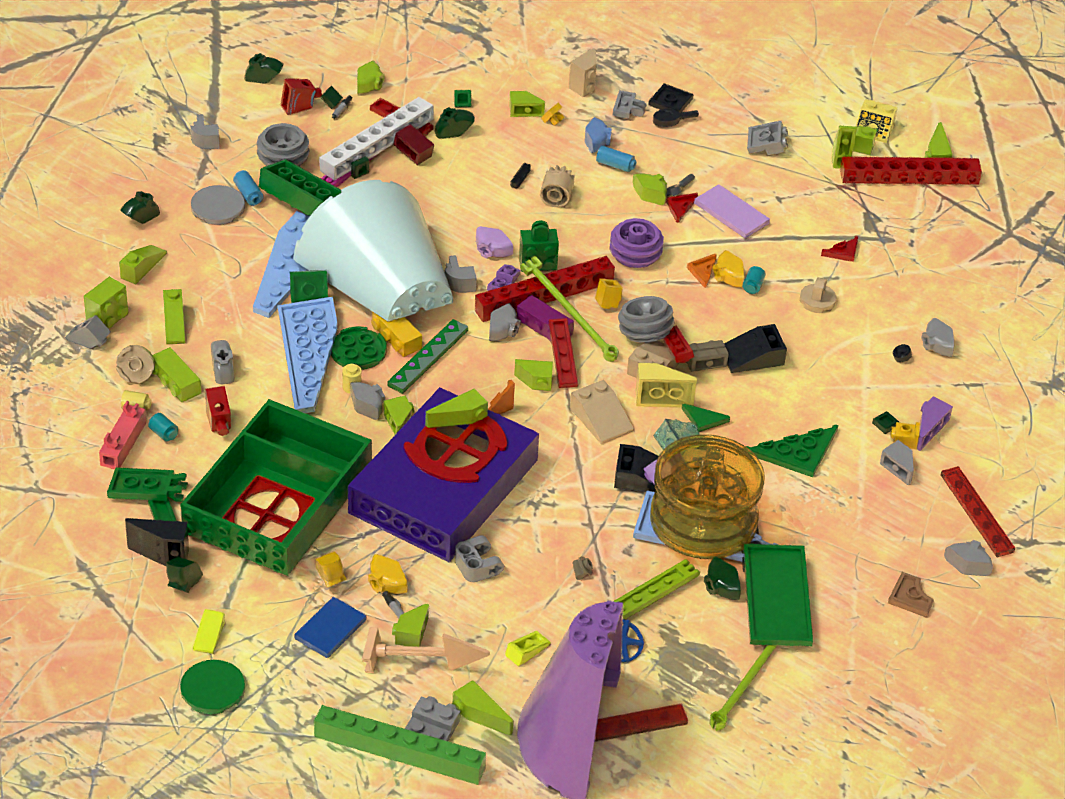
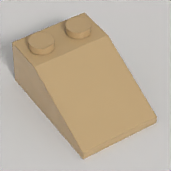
M658 340L646 342L638 346L629 356L627 374L637 378L638 363H658L674 370L679 363L675 362L665 343Z
M604 379L571 392L570 409L600 444L633 432L634 428L615 392Z

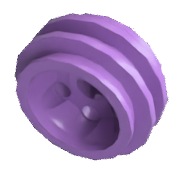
M639 218L626 219L611 231L609 249L616 260L625 266L633 268L647 267L657 261L662 255L664 236L658 227L648 220Z

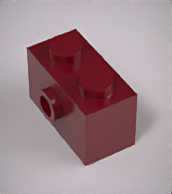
M411 124L395 134L393 145L416 165L432 157L434 144Z

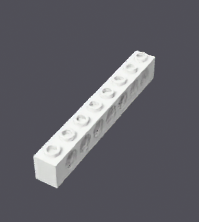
M420 97L414 99L319 157L320 172L335 181L351 171V162L365 156L370 159L393 145L395 134L410 124L419 129L433 120L434 105Z

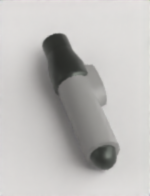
M348 95L332 113L333 119H337L347 109L350 101L353 99L352 96Z
M388 591L383 592L382 596L387 605L399 619L400 615L404 614L400 602L394 599Z

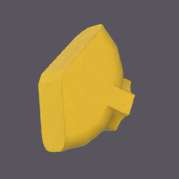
M724 250L719 255L717 264L713 265L715 279L717 282L724 281L733 287L742 288L744 280L743 261L731 252Z
M335 551L315 559L316 569L324 580L326 588L347 580L341 558Z
M379 554L373 555L370 563V574L368 575V581L372 589L377 593L383 591L394 594L407 593V580L400 563Z

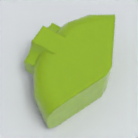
M370 61L357 69V94L382 88L385 74L381 73L380 67L375 61Z
M645 173L633 175V187L640 199L657 205L665 203L667 183L664 180V176L659 173L657 175Z

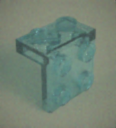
M665 419L653 435L665 454L673 448L676 449L680 457L686 448L705 452L709 450L706 439L700 435L696 425L691 422L686 423L677 419Z

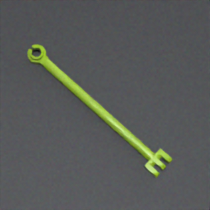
M534 256L531 260H527L526 264L522 263L520 269L526 276L533 273L599 345L604 359L609 362H613L614 359L616 360L619 354L617 347L609 343L607 344L539 270L542 268L540 260Z
M777 645L766 646L724 706L719 711H715L710 715L709 724L712 729L715 728V731H720L725 728L728 713Z

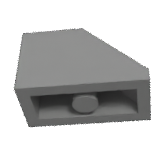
M95 315L76 325L65 338L67 341L91 349L97 345L99 347L107 341L106 337L111 331Z
M897 440L882 450L880 465L905 484L910 485L914 472L913 452L908 446Z

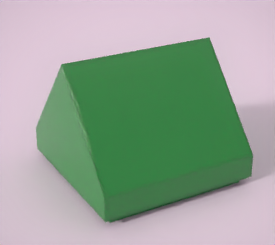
M454 90V107H471V90Z

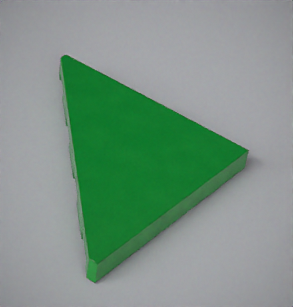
M835 424L827 429L811 430L802 435L786 436L782 440L774 442L773 440L762 442L753 447L745 446L743 454L813 478L839 425Z

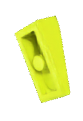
M204 610L193 645L194 651L214 653L225 624V614L223 612Z
M536 630L508 643L505 656L517 666H520L548 647L551 642Z

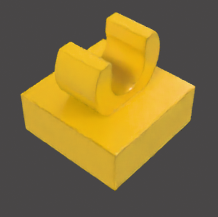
M558 102L541 119L544 123L550 120L555 126L564 118V115L559 112L563 107Z

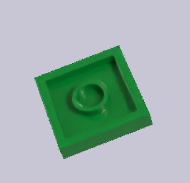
M327 270L289 272L291 303L328 298Z

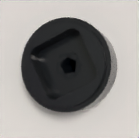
M901 344L895 347L893 350L894 359L897 362L908 361L912 357L910 346Z

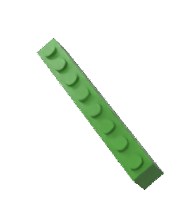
M321 705L314 719V737L472 784L479 785L486 768V752L325 705Z

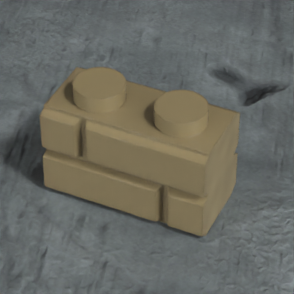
M723 340L689 344L694 353V358L686 362L690 372L727 366L728 352Z

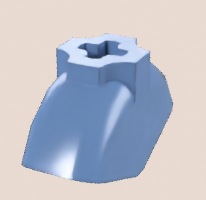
M596 117L588 123L585 129V144L590 153L598 152L602 145H610L611 128L607 127L602 120Z

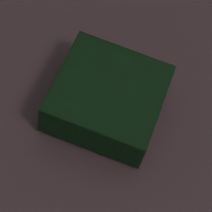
M332 85L320 96L331 109L343 98Z
M366 156L351 162V176L354 179L369 173V159Z
M886 411L873 418L872 424L884 434H887L891 431L892 427L896 426V422L899 421Z

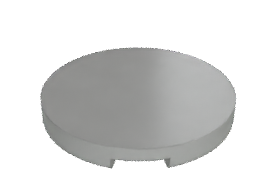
M224 185L202 188L191 199L193 215L205 220L208 224L220 225L230 223L234 218L243 214L245 209L243 195L238 190Z

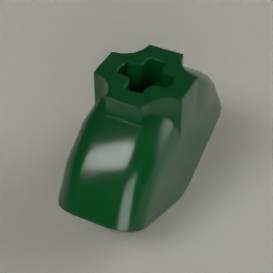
M262 53L255 54L249 60L244 80L254 83H268L281 72L283 63L275 58L266 57Z
M450 107L444 109L435 125L434 132L436 137L445 139L461 136L474 123V114L463 109Z
M142 191L136 192L135 197L128 200L120 209L125 215L141 224L160 215L159 206L153 200L154 196Z
M176 557L166 563V573L169 580L167 586L189 593L190 588L197 584L203 576V572L197 562Z
M714 557L708 565L707 575L704 576L706 590L710 595L718 594L727 599L739 600L741 586L736 567L718 557Z

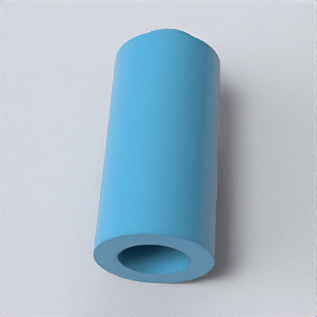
M603 145L599 148L596 156L597 162L626 172L634 170L637 163L635 156Z
M242 170L234 175L233 181L247 203L252 206L259 204L263 200V193L249 172Z

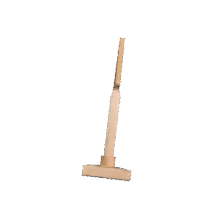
M370 627L362 662H367L365 673H374L378 657H386L387 655L445 656L449 670H455L488 657L490 651L447 634L442 636L444 648L387 646V644H381L382 641L378 627Z

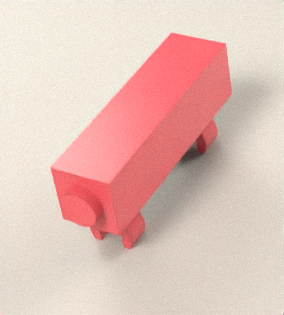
M129 401L125 402L121 416L111 433L108 432L104 438V444L99 451L100 466L111 469L122 466L147 423L146 410L140 408L138 403L132 406L129 405Z

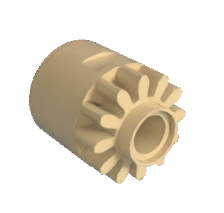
M556 165L555 169L550 167L549 171L545 173L540 190V198L550 207H563L569 202L575 176L571 175L572 170H566V166L559 168V165Z

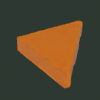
M716 253L687 263V269L704 288L707 287L713 271V265H715L717 258Z
M512 379L508 380L507 387L503 392H498L492 399L488 410L502 414L514 408L515 383Z

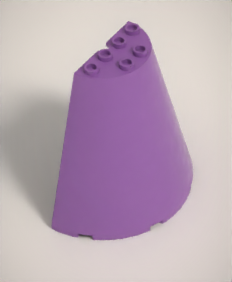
M607 601L597 603L577 614L524 704L519 716L517 738L520 745V753L525 764L547 788L550 785L560 791V795L567 799L587 798L602 687L617 688L621 674L623 603Z

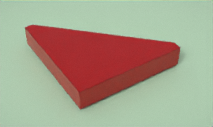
M698 193L667 197L666 203L676 223L680 222L692 207L695 198L698 197Z
M858 236L849 241L839 242L833 245L832 248L822 249L821 256L854 262Z

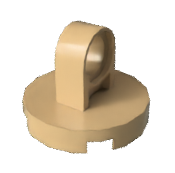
M817 277L815 284H809L801 290L799 301L804 304L806 310L813 313H823V310L829 309L828 311H831L835 307L836 294L830 287L826 286V279Z
M129 345L118 354L116 370L125 381L141 383L147 380L153 373L155 367L154 357L143 346Z

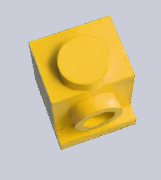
M896 422V426L891 428L890 438H894L893 443L899 440L910 449H916L919 439L920 422H916L915 425Z

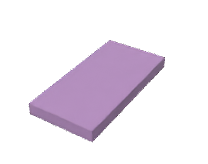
M719 184L695 198L694 204L744 238L749 237L770 222V218Z

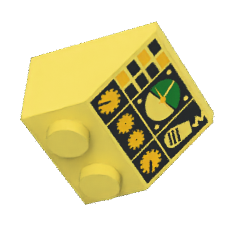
M865 99L860 109L856 127L865 126L877 129L875 140L886 143L895 124L898 107Z

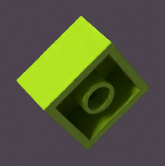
M110 276L83 296L86 320L96 315L108 329L128 314L126 285Z

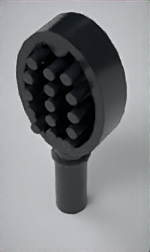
M661 109L654 113L653 123L659 127H671L677 125L680 119L698 117L699 113L698 110L679 112L675 109Z

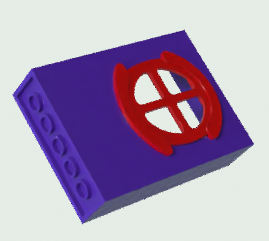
M439 387L348 485V513L450 563L455 557L456 545L470 539L537 462L539 433L488 410L487 416L482 420L472 424L455 425L465 430L457 439L436 431L438 427L427 428L425 425L426 411L458 396ZM471 434H474L489 441V446L486 452H481L464 444V442ZM429 437L450 446L438 460H432L426 453L425 444ZM457 450L479 459L475 463L464 467L452 468L444 465Z

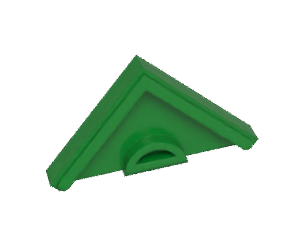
M682 404L683 412L698 432L730 422L729 415Z

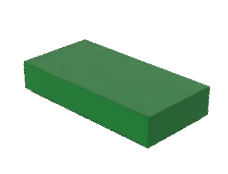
M169 499L167 501L148 500L153 520L176 521Z

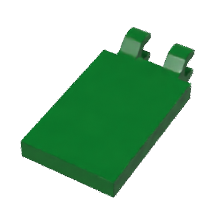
M115 467L107 490V497L112 499L167 501L168 497L176 502H182L184 494L177 493H182V490L187 489L188 482H182L186 481L187 474H175L174 470Z

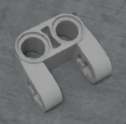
M484 535L468 539L456 545L455 563L463 577L469 582L474 583L494 577L504 570V564L498 556H492L483 560L480 557L491 548L490 542Z

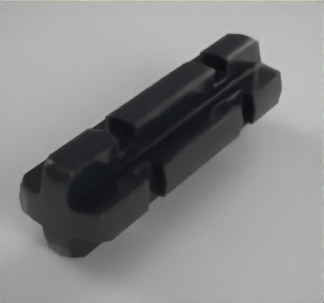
M525 162L521 165V168H519L510 181L511 187L517 189L531 171L530 164Z

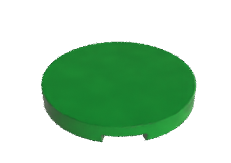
M349 327L341 330L335 337L331 356L342 367L348 364H356L361 370L369 369L381 363L385 358L387 352L386 340L380 333L377 334L374 331L368 330V327Z
M215 659L201 661L191 666L182 676L180 682L181 697L196 712L203 714L224 713V710L238 704L242 700L245 693L244 676L235 665L227 661Z

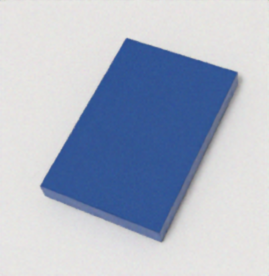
M333 596L294 634V639L328 659L366 621V615Z

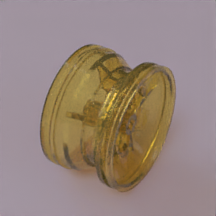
M692 435L676 440L668 445L659 455L655 466L654 484L656 492L651 502L650 522L656 536L670 549L682 555L698 559L724 558L743 550L744 544H750L758 527V503L763 494L765 481L764 469L758 457L743 444L718 435Z

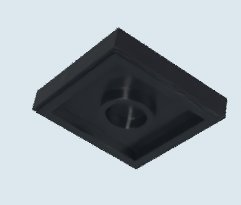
M664 83L649 99L648 105L659 110L675 109L682 112L693 100L694 94Z

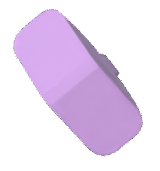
M479 226L476 229L477 250L482 257L487 259L492 256L507 257L513 255V244L502 230Z

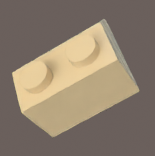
M595 48L570 61L569 89L581 97H585L595 91L597 66Z

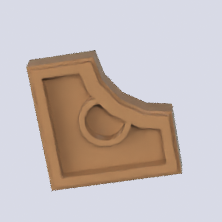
M902 572L888 599V604L927 617L934 599L923 592L920 585L921 578Z

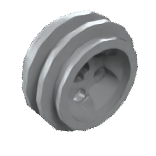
M286 123L273 124L258 136L256 143L257 155L259 160L266 166L285 159L300 166L308 158L309 139L295 125Z
M656 296L638 297L628 301L623 305L618 314L621 333L627 339L639 343L653 342L664 338L670 333L675 323L672 306L663 298Z

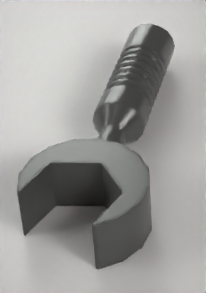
M691 173L682 179L679 184L666 188L667 196L671 194L675 196L681 193L680 187L683 188L695 179L694 174Z

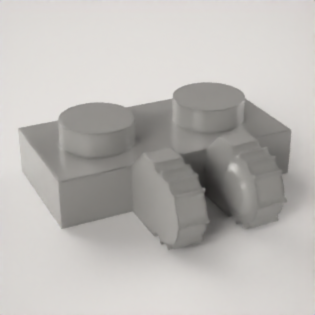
M619 90L612 116L629 119L632 113L633 116L641 117L645 113L646 102L635 99L636 93Z

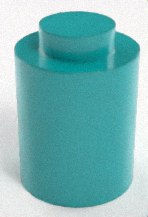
M758 266L749 268L742 285L743 289L750 294L758 293L766 276L765 271Z
M156 413L149 420L148 427L164 441L168 442L177 437L178 426L164 414Z

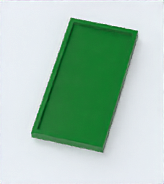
M744 544L743 555L750 645L812 646L813 634L805 546Z

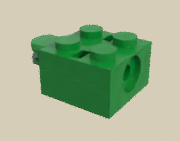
M539 220L532 224L531 230H520V265L522 263L526 264L527 260H531L532 257L536 256L542 263L540 271L557 270L559 251L557 229H549L547 222Z

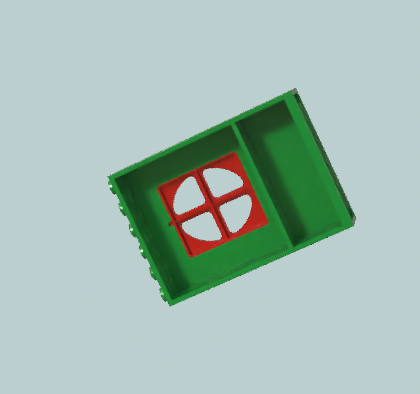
M268 399L180 504L182 522H187L189 536L203 540L205 543H210L222 550L229 551L241 558H246L258 565L288 576L348 499V485L372 460V440ZM274 491L279 493L267 509H262L245 502L247 498L260 492ZM287 497L292 498L299 508V515L296 521H291L274 514V511ZM238 509H244L260 516L251 529L235 524L234 517ZM267 521H273L289 528L287 532L275 538H269L258 533Z

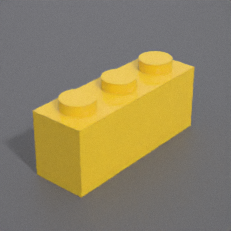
M372 312V327L393 346L396 352L405 357L422 349V334L405 317L386 321Z

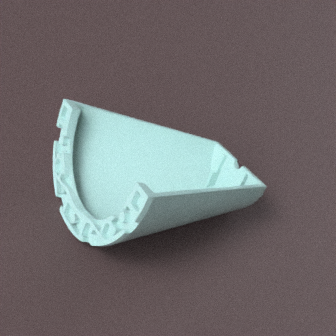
M367 180L341 189V194L334 198L330 196L312 213L303 226L302 237L296 242L294 261L309 271L327 270V282L386 321L416 314L420 308H424L427 311L453 303V295L421 207L413 194L400 184L392 181L388 183L381 180Z

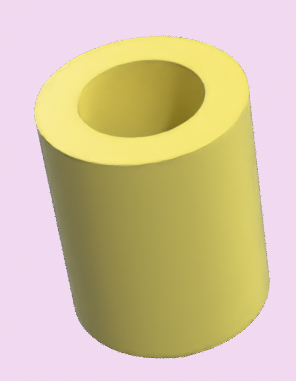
M348 364L342 369V388L349 394L350 382H362V370L356 364Z
M124 390L121 398V409H123L125 402L129 401V405L135 406L138 403L140 408L149 410L152 399L146 393Z

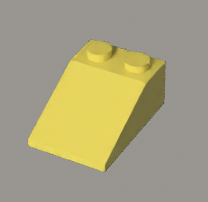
M638 363L635 389L636 406L682 407V404L694 406L697 378L658 363Z

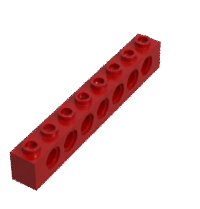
M842 157L840 174L842 183L979 185L982 169L979 158Z
M603 256L544 275L564 297H569L598 288L600 279L614 280L615 266L607 256ZM533 277L476 294L475 312L482 322L490 320L492 311L506 304H510L517 312V306L531 295L544 303L556 301L557 299L537 277Z

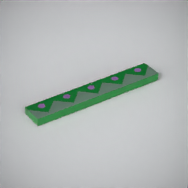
M452 319L387 381V386L403 394L468 332V326Z

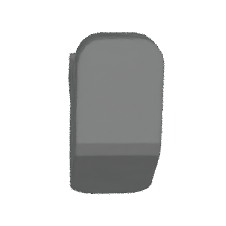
M510 304L492 311L489 341H498L508 336L515 337L517 335L521 320L517 319L516 311Z
M933 318L927 324L926 332L922 333L923 347L925 350H933L942 356L952 357L954 350L953 329L939 319Z
M226 340L213 341L210 348L215 381L221 385L233 383L234 367L230 344Z
M350 382V394L355 411L377 420L382 413V403L385 401L382 388L378 384L370 386L362 382Z
M973 540L966 543H955L945 548L944 557L946 561L960 573L975 576H989L992 573L993 564L991 558L985 552V548L981 546V542Z

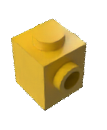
M600 279L595 300L604 309L618 308L619 301L622 300L623 288L617 280Z

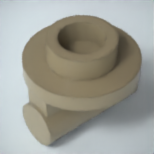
M581 556L578 560L572 562L577 580H582L584 576L592 574L593 564L589 558Z

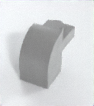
M196 114L197 121L193 122V126H190L192 143L201 149H220L218 124L204 125L203 114Z
M456 255L449 256V263H446L444 273L450 289L459 293L476 292L477 278L474 266L459 267Z

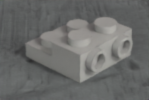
M782 120L749 127L748 152L754 153L766 150L767 155L784 152V148L788 147L786 139L788 137V130L786 126H783Z
M421 696L412 710V717L405 729L449 741L460 722V711L453 704L443 705L438 703V700L432 696L427 698Z

